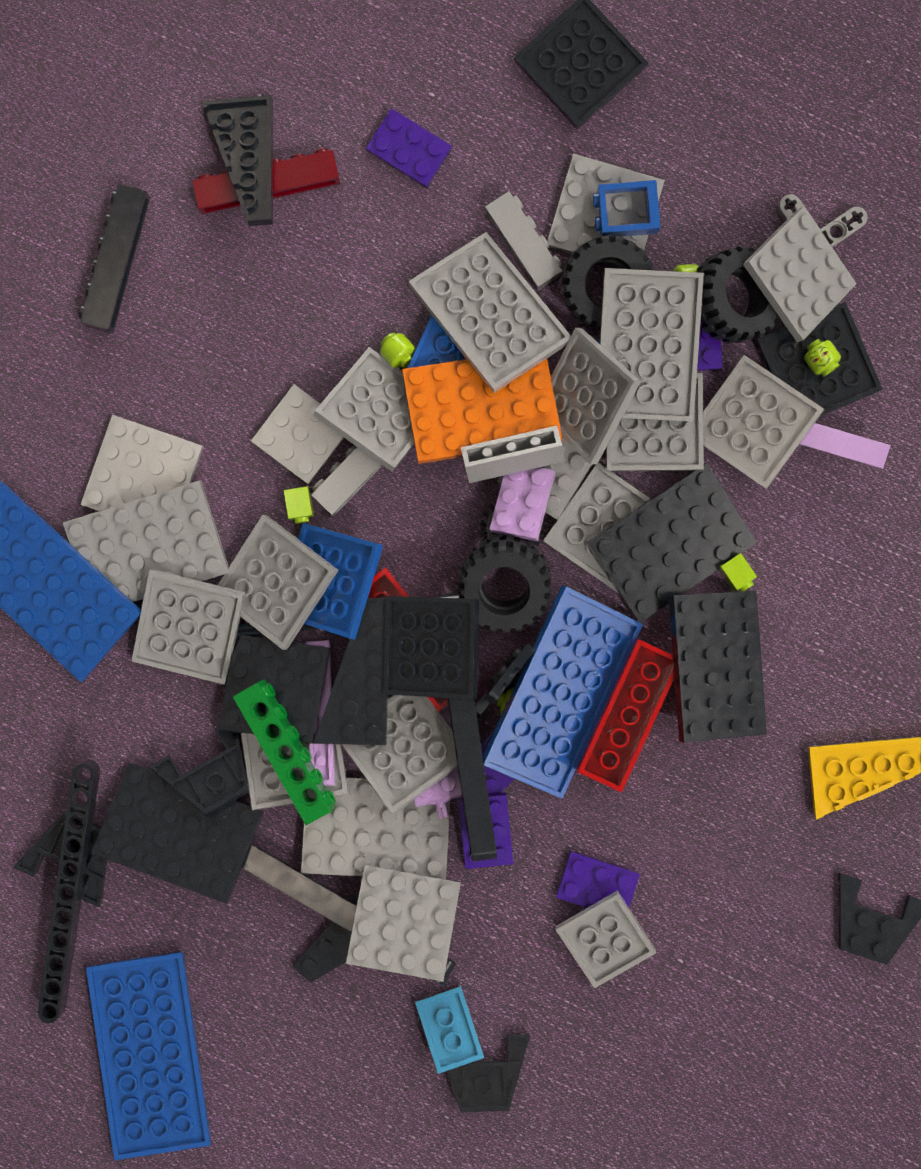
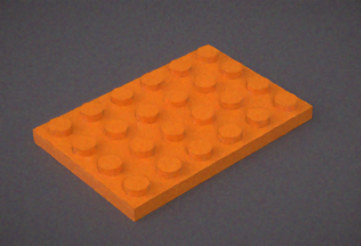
M467 359L402 369L418 464L463 457L461 447L553 426L558 427L562 442L561 428L547 359L495 393L490 390Z

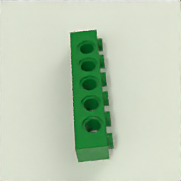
M265 679L236 694L233 698L305 825H308L332 812L336 807V799L334 794L325 787L323 783L324 778L320 770L315 769L309 750L300 743L297 729L293 725L291 726L287 720L285 708L278 704L274 697L275 691L272 685L266 683ZM259 702L266 705L267 713L259 710ZM271 724L278 726L279 735L271 731ZM284 745L291 749V756L283 752L282 748ZM295 767L303 770L304 777L296 775ZM308 788L314 790L316 798L308 796Z

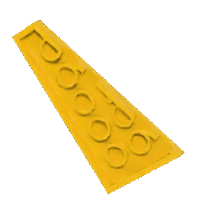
M921 737L808 747L814 819L817 820L830 812L840 810L846 805L863 800L894 786V784L920 774Z

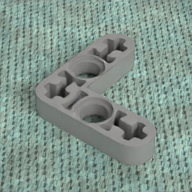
M789 194L780 200L778 212L782 219L786 221L793 214L790 209L787 211L784 209L786 202L795 205L792 208L793 212L805 206L797 196ZM853 207L820 230L833 248L864 226L867 222V213L861 207ZM852 214L860 216L858 222H853L848 227L845 223L853 217ZM832 226H838L842 230L840 238L831 236L830 228Z

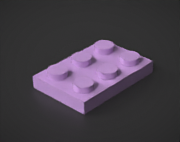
M539 467L504 475L489 530L493 533L538 541L555 476L554 470Z

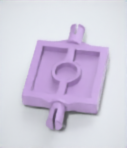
M454 770L414 799L416 807L436 805L438 819H443L441 809L443 810L444 818H447L448 813L445 803L451 799L462 797L458 770Z

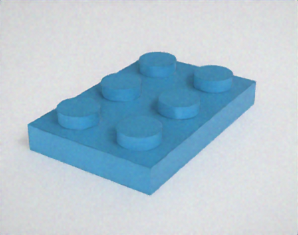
M461 986L415 1002L438 1074L484 1058Z

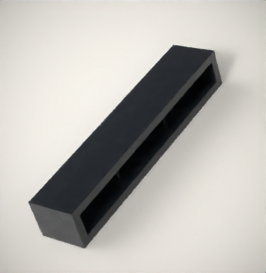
M118 184L117 190L112 192L111 204L113 205L111 212L107 213L104 226L106 230L104 236H101L99 239L98 259L93 261L92 273L94 274L92 281L88 282L86 286V303L81 306L79 312L80 322L86 327L111 334L114 333L151 198L144 190Z

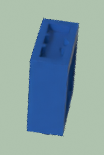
M656 180L598 185L597 193H593L594 208L598 207L599 216L595 217V229L600 231V237L658 234L661 227ZM644 191L647 223L608 226L605 194Z

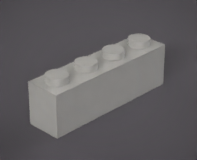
M510 191L485 206V214L535 290L538 291L560 277L562 273L560 268L563 266L556 255L552 256L547 249L549 244L543 235L539 236L535 231L536 224L531 216L528 215L526 217L521 210L523 205L516 195L513 197Z
M557 426L461 447L469 483L565 462Z
M355 445L346 452L347 458L342 463L338 461L329 470L331 475L325 481L323 479L319 480L312 488L315 491L312 496L333 516L383 466Z

